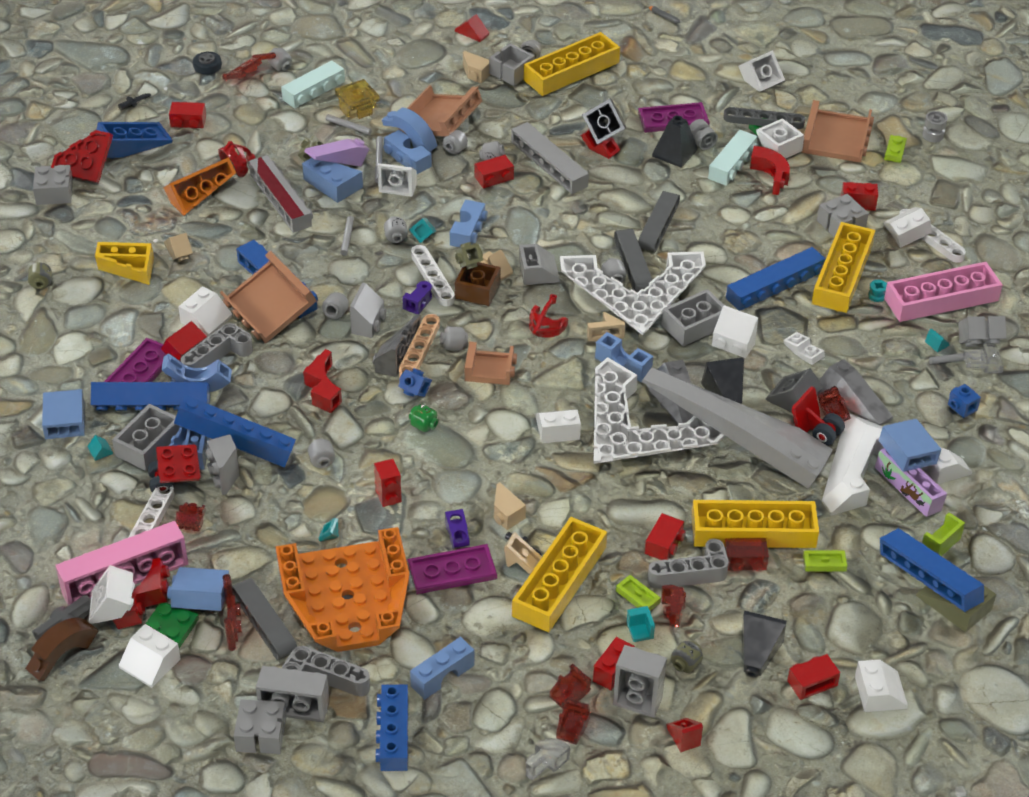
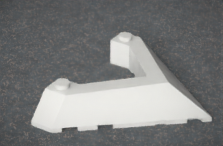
M704 252L668 253L665 272L649 282V286L644 290L641 289L639 292H636L632 289H626L623 287V283L615 278H609L604 275L603 271L597 268L596 255L560 256L562 273L642 335L662 315L663 308L670 306L706 266Z
M608 357L595 368L594 464L716 445L725 437L724 434L696 416H693L686 423H678V426L667 427V424L651 425V428L639 429V426L631 427L627 399L637 391V375Z
M848 412L844 421L845 429L840 435L822 498V503L831 516L867 505L870 489L863 480V477L873 455H878L879 451L884 449L879 442L883 426ZM941 448L937 464L920 468L927 471L936 484L972 475V471L961 457L944 448Z

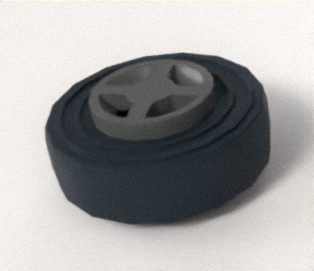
M209 51L197 54L192 62L197 73L207 75L218 72L222 66L220 55Z

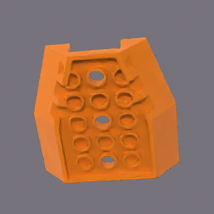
M398 527L378 530V541L300 554H298L296 543L275 546L284 596L316 643L336 652L378 646L400 628L410 575ZM338 564H346L345 567H337ZM345 595L353 596L351 599H344L343 597ZM353 627L360 628L357 632L350 631Z

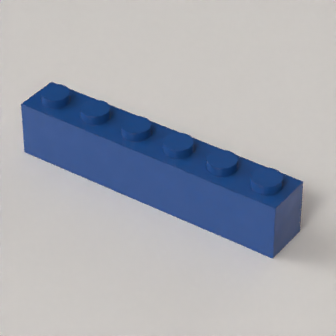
M255 240L236 248L238 262L252 275L269 262L265 256L268 251ZM311 291L315 299L318 301L316 293L314 291ZM317 301L298 317L302 318L317 310Z
M813 247L808 248L727 285L726 299L737 310L741 311L788 288H792L803 281H807L816 275H820L826 258Z
M91 382L90 405L96 408L97 411H108V408H115L116 411H127V408H135L136 411H142L148 404L166 411V408H173L174 411H178L185 395L210 405V384L208 382Z
M187 395L184 396L174 421L176 425L211 439L230 434L236 449L284 468L296 441L292 437Z
M898 528L880 537V554L964 612L984 602V584Z

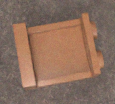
M469 342L465 362V381L510 385L511 378L515 376V366L513 364H517V353H514V346H510L509 353L478 351L477 342Z

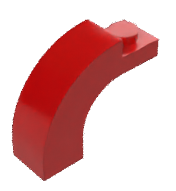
M754 146L750 169L770 174L774 178L772 194L779 195L780 189H784V185L788 186L790 174L788 161L780 153L772 149Z

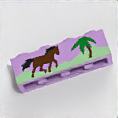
M885 448L879 451L875 468L920 512L928 517L942 510L947 493L922 469L918 468L903 472Z

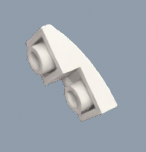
M798 332L784 340V344L795 355L811 365L825 357L824 350L811 345L810 338Z

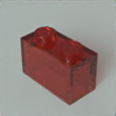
M725 538L724 547L728 557V571L767 570L769 554L766 538Z

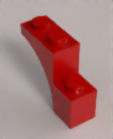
M325 349L304 369L303 376L304 384L312 388V405L332 413L342 403L341 388L334 385L327 377V373L333 363L332 352Z
M161 557L152 559L148 575L133 590L132 598L134 602L130 611L127 610L122 618L113 619L117 629L142 624L145 607L167 602L169 587L167 577H170V571L168 566L164 565Z

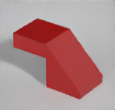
M590 129L580 135L590 150L608 159L620 150L613 137L597 144Z

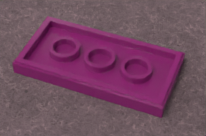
M702 102L638 108V115L645 133L664 131L668 122L676 115L686 119L689 125L698 119H703L708 125L710 124Z
M146 337L104 382H153L162 372L163 357L166 356L161 350L163 344Z
M488 544L407 559L416 595L497 579V572Z

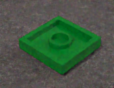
M164 602L157 606L145 624L178 643L180 649L198 622L199 615L182 608H171V604Z

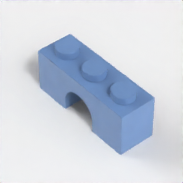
M400 129L384 137V151L397 162H400L405 167L415 169L417 174L432 167V154L421 145L410 149V137Z
M465 199L460 209V222L455 221L450 230V246L460 247L461 244L471 242V245L476 243L477 233L481 232L483 221H486L488 212L485 211V203Z
M608 332L596 342L595 359L603 362L607 357L635 373L639 382H642L653 366V355L639 348L631 355L627 354L622 347V339Z
M459 637L410 670L411 687L424 700L441 689L442 680L450 671L459 677L475 666V650L463 638Z

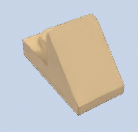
M498 250L495 253L488 251L483 254V261L481 263L501 267V281L513 274V270L502 250Z
M603 312L602 322L587 323L588 341H598L606 332L618 338H624L625 322Z
M516 532L511 535L504 547L507 567L518 563L529 574H531L542 558Z

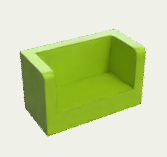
M948 512L945 516L944 524L932 535L926 532L922 543L942 556L961 539L965 522Z

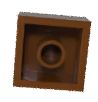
M481 262L477 263V267L467 269L466 266L462 267L455 280V299L490 306L501 283V267Z

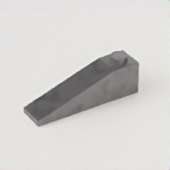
M416 314L380 347L378 353L374 354L373 364H375V373L397 377L399 366L421 324L420 314Z
M845 359L830 366L819 381L823 387L819 390L818 395L824 401L830 404L834 402L842 406V410L846 412L850 410L858 414V417L880 426L893 419L891 413L860 373Z
M683 360L665 362L657 368L659 371L691 383ZM647 385L650 395L660 402V406L671 414V418L677 425L678 423L688 422L694 416Z

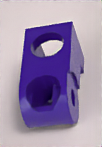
M421 281L417 283L416 289L411 294L405 293L403 296V309L414 314H420L432 299V284L428 281Z
M463 509L445 512V526L449 533L452 548L470 546L468 527ZM453 516L460 517V519L450 520Z

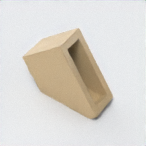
M463 51V67L467 78L482 84L491 75L489 74V60Z
M187 233L169 237L164 241V245L173 260L178 259L179 262L187 260L189 255L193 253Z
M499 482L496 486L494 519L497 524L502 525L508 530L526 519V505Z

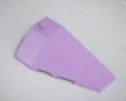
M355 138V140L344 139L305 148L304 152L315 160L362 166L369 148L364 145V141Z

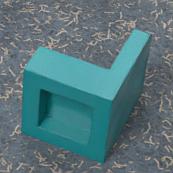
M426 217L409 229L420 243L436 232V229Z
M648 606L628 609L626 623L633 642L654 639L655 624Z

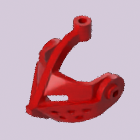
M228 141L226 146L218 149L220 159L224 160L229 157L239 177H244L248 173L247 161L256 159L255 155L247 147L234 144L232 141Z
M550 294L549 301L544 306L541 314H539L540 307L537 305L533 306L529 315V328L535 336L551 338L560 335L566 329L569 321L568 318L561 317L558 320H552L545 316L550 306L556 304L557 295ZM541 326H549V328H540V327H541Z

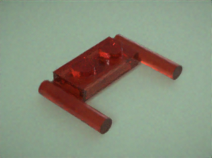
M274 52L254 54L252 58L229 73L223 74L222 78L223 80H241L246 77L248 72L257 70V66L262 64L261 60L275 59L276 54Z
M225 574L222 577L227 606V618L224 619L228 650L234 651L236 649V642H238V633H242L241 620H237V616H241L240 603L236 604L231 576Z

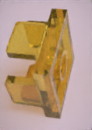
M364 79L335 89V95L339 98L340 110L346 117L350 116V111L356 109L359 119L373 114L376 102L380 101V96Z

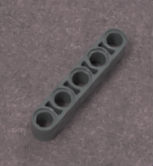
M662 191L640 234L638 243L641 249L651 252L657 251L678 208L680 195Z
M632 228L614 231L615 244L624 264L632 290L639 292L641 289L644 290L649 286L652 277L634 230Z
M250 577L232 585L231 591L235 600L276 660L289 656L297 647V644L254 580Z

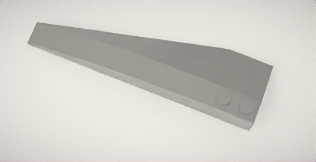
M651 367L642 380L643 383L807 489L817 478L833 450L796 426Z

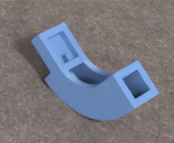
M402 107L398 111L389 112L382 119L383 126L397 127L403 130L410 137L413 148L421 145L430 152L438 146L428 124L422 117L410 109Z
M169 353L163 357L162 371L172 377L171 382H208L210 384V392L219 390L231 383L232 369L219 359L206 367L192 368L184 365Z

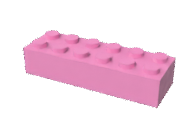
M982 262L887 282L884 299L898 321L902 322L999 301L1003 284L988 263Z
M172 521L73 559L63 561L55 566L61 592L69 606L83 595L91 598L92 589L109 565L132 572L133 582L136 585L141 583L148 575L152 559L161 557L164 565L168 566L169 571L188 565L184 536L176 522Z

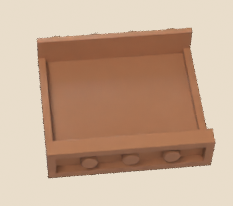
M429 85L407 109L414 111L422 117L431 128L434 136L446 137L454 132L482 102L478 87H472L465 95L434 94L432 86Z
M813 100L801 153L861 163L862 156L866 157L869 136L873 126L874 117L871 116L872 110H869L868 117L819 110L820 101Z
M271 250L265 255L269 260L267 264L228 296L223 291L220 292L224 298L222 301L228 309L232 307V313L238 319H243L241 322L247 329L252 328L251 333L257 340L261 338L265 343L270 341L317 301L311 291Z

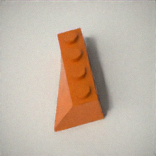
M228 157L169 183L163 188L170 203L184 216L236 174V171Z

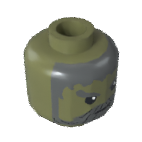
M39 262L29 267L28 283L31 287L44 289L51 284L52 270L49 265Z
M694 641L681 642L671 654L674 668L677 671L686 673L694 671L703 659L702 649Z

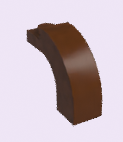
M70 618L57 623L47 630L34 644L31 650L35 653L25 669L39 681H45L57 660L65 652L75 647L88 649L99 630L82 618Z

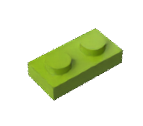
M890 135L884 160L901 163L907 138Z
M804 550L803 552L805 572L847 571L845 550Z
M629 575L616 585L615 591L637 608L648 606L651 611L661 602V597L632 575Z

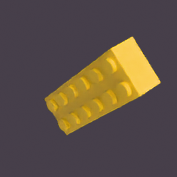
M602 32L596 33L525 63L523 80L542 96L618 64L620 62V46Z
M845 222L840 223L814 287L813 305L839 312H848L873 247L875 230Z
M693 500L691 517L694 547H705L706 542L710 539L722 541L724 547H817L819 526L815 501Z
M570 517L513 598L512 617L549 633L606 549L607 531Z

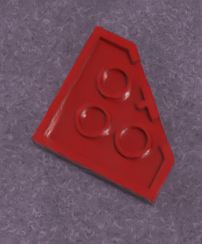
M94 130L83 140L76 141L67 150L54 155L51 168L58 165H70L72 178L99 184L113 135L108 132Z

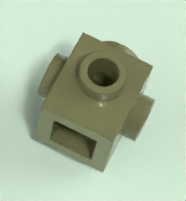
M314 135L309 139H304L300 145L301 149L298 156L304 162L311 159L312 157L304 152L305 148L323 145V142Z
M471 242L461 244L460 249L455 250V259L457 264H460V267L466 266L467 269L477 267L478 262L483 261V253L478 243L471 245Z

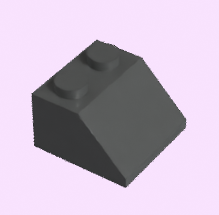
M809 368L784 376L766 397V400L792 412L793 405L811 386L815 387L818 396V392L823 385L812 369Z

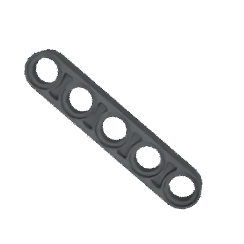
M728 107L724 110L723 116L724 120L729 123L766 126L778 121L777 119L783 118L796 129H802L805 126V117L796 113Z

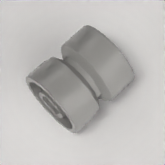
M930 111L926 114L922 133L925 140L929 142H940L943 140L947 124L946 114L940 111Z
M703 119L695 120L689 125L695 142L700 149L708 150L716 144L718 140L716 132Z

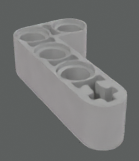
M225 324L181 357V363L192 368H203L212 364L217 359L220 360L230 351L242 357L249 356L253 352L251 334L235 324Z
M718 539L708 540L705 545L704 556L659 560L650 563L648 584L653 588L659 589L724 581L727 577L728 557L723 542Z
M306 646L296 647L282 666L283 669H297L305 672L327 674L329 686L355 696H365L370 691V676L365 668Z

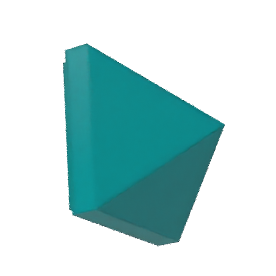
M335 517L323 525L318 539L320 542L339 537L338 518Z

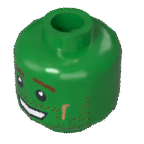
M425 404L414 406L409 414L410 424L422 432L434 430L439 422L437 411Z

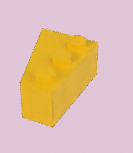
M97 242L95 259L98 270L150 285L154 263L151 243Z

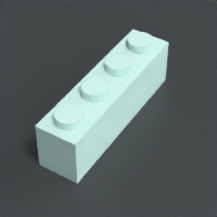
M332 60L281 86L282 100L293 108L303 105L344 83V68Z
M739 130L709 165L708 179L723 185H727L733 180L736 173L742 170L744 163L749 161L754 146H758V136Z

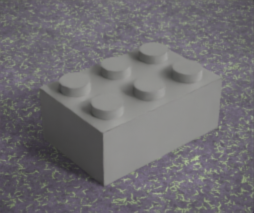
M706 289L663 308L661 325L682 346H685L714 332L724 304Z
M148 404L112 439L115 456L147 471L148 465L157 460L156 447L169 446L171 438L179 431V425L174 424L176 416Z
M624 645L616 664L613 705L655 718L663 698L667 658L636 647Z
M262 666L256 684L257 700L285 702L286 717L324 722L330 702L327 674L305 672L297 669H283L275 666Z

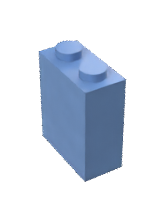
M82 389L43 393L42 427L45 439L85 436V401Z
M917 419L883 426L879 437V442L903 472L937 464L942 450Z
M179 567L177 574L173 575L172 586H169L167 591V598L171 599V608L222 611L230 589L229 570Z

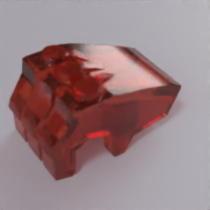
M836 386L817 394L819 406L825 416L828 413H834L840 416L844 422L851 419L845 400L841 397Z
M188 502L180 505L179 512L176 511V524L179 529H192V531L199 532L203 525L206 511L205 505L197 507L196 503L189 504Z
M670 584L662 586L661 604L670 605L664 607L663 614L668 617L671 626L679 628L683 610L685 609L686 592H684L683 587Z
M574 664L569 666L570 672L566 676L559 675L558 681L550 690L549 697L563 710L584 698L591 690V679Z
M566 698L564 710L559 715L556 739L577 745L590 720L589 704Z

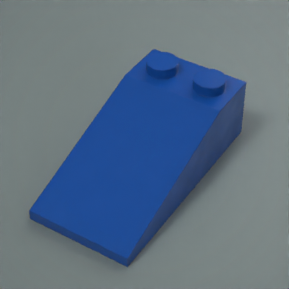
M98 122L96 129L113 135L107 158L111 159L133 155L170 144L173 141L160 122Z

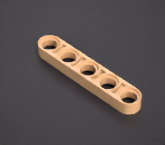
M428 314L423 318L399 366V378L405 369H420L440 327V319L437 315ZM430 321L436 322L435 324H432V325L427 324V322H430ZM427 333L430 336L423 337L421 334ZM416 346H423L424 348H422V349H416L415 347H416ZM410 358L418 359L417 361H409Z

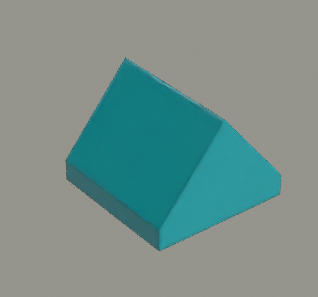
M930 329L928 331L925 343L936 352L950 345L935 330Z
M97 435L93 437L87 446L95 461L113 454L106 439Z

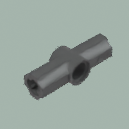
M83 595L66 608L63 606L56 608L51 613L50 619L32 631L35 639L38 640L47 630L63 620L85 618L90 613L91 598Z

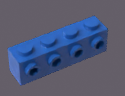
M408 684L381 685V694H377V707H381V712H377L376 720L377 725L381 726L380 730H376V744H380V749H376V762H380V771H408Z

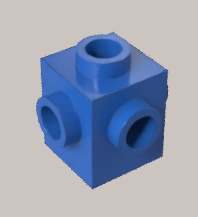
M405 369L400 376L398 387L404 389L403 393L409 396L425 397L432 379L423 376L424 372L419 369Z
M963 384L951 390L948 405L960 416L965 418L978 411L981 397L973 389Z

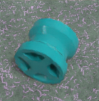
M873 280L870 283L869 299L874 302H883L885 300L887 283L883 280Z

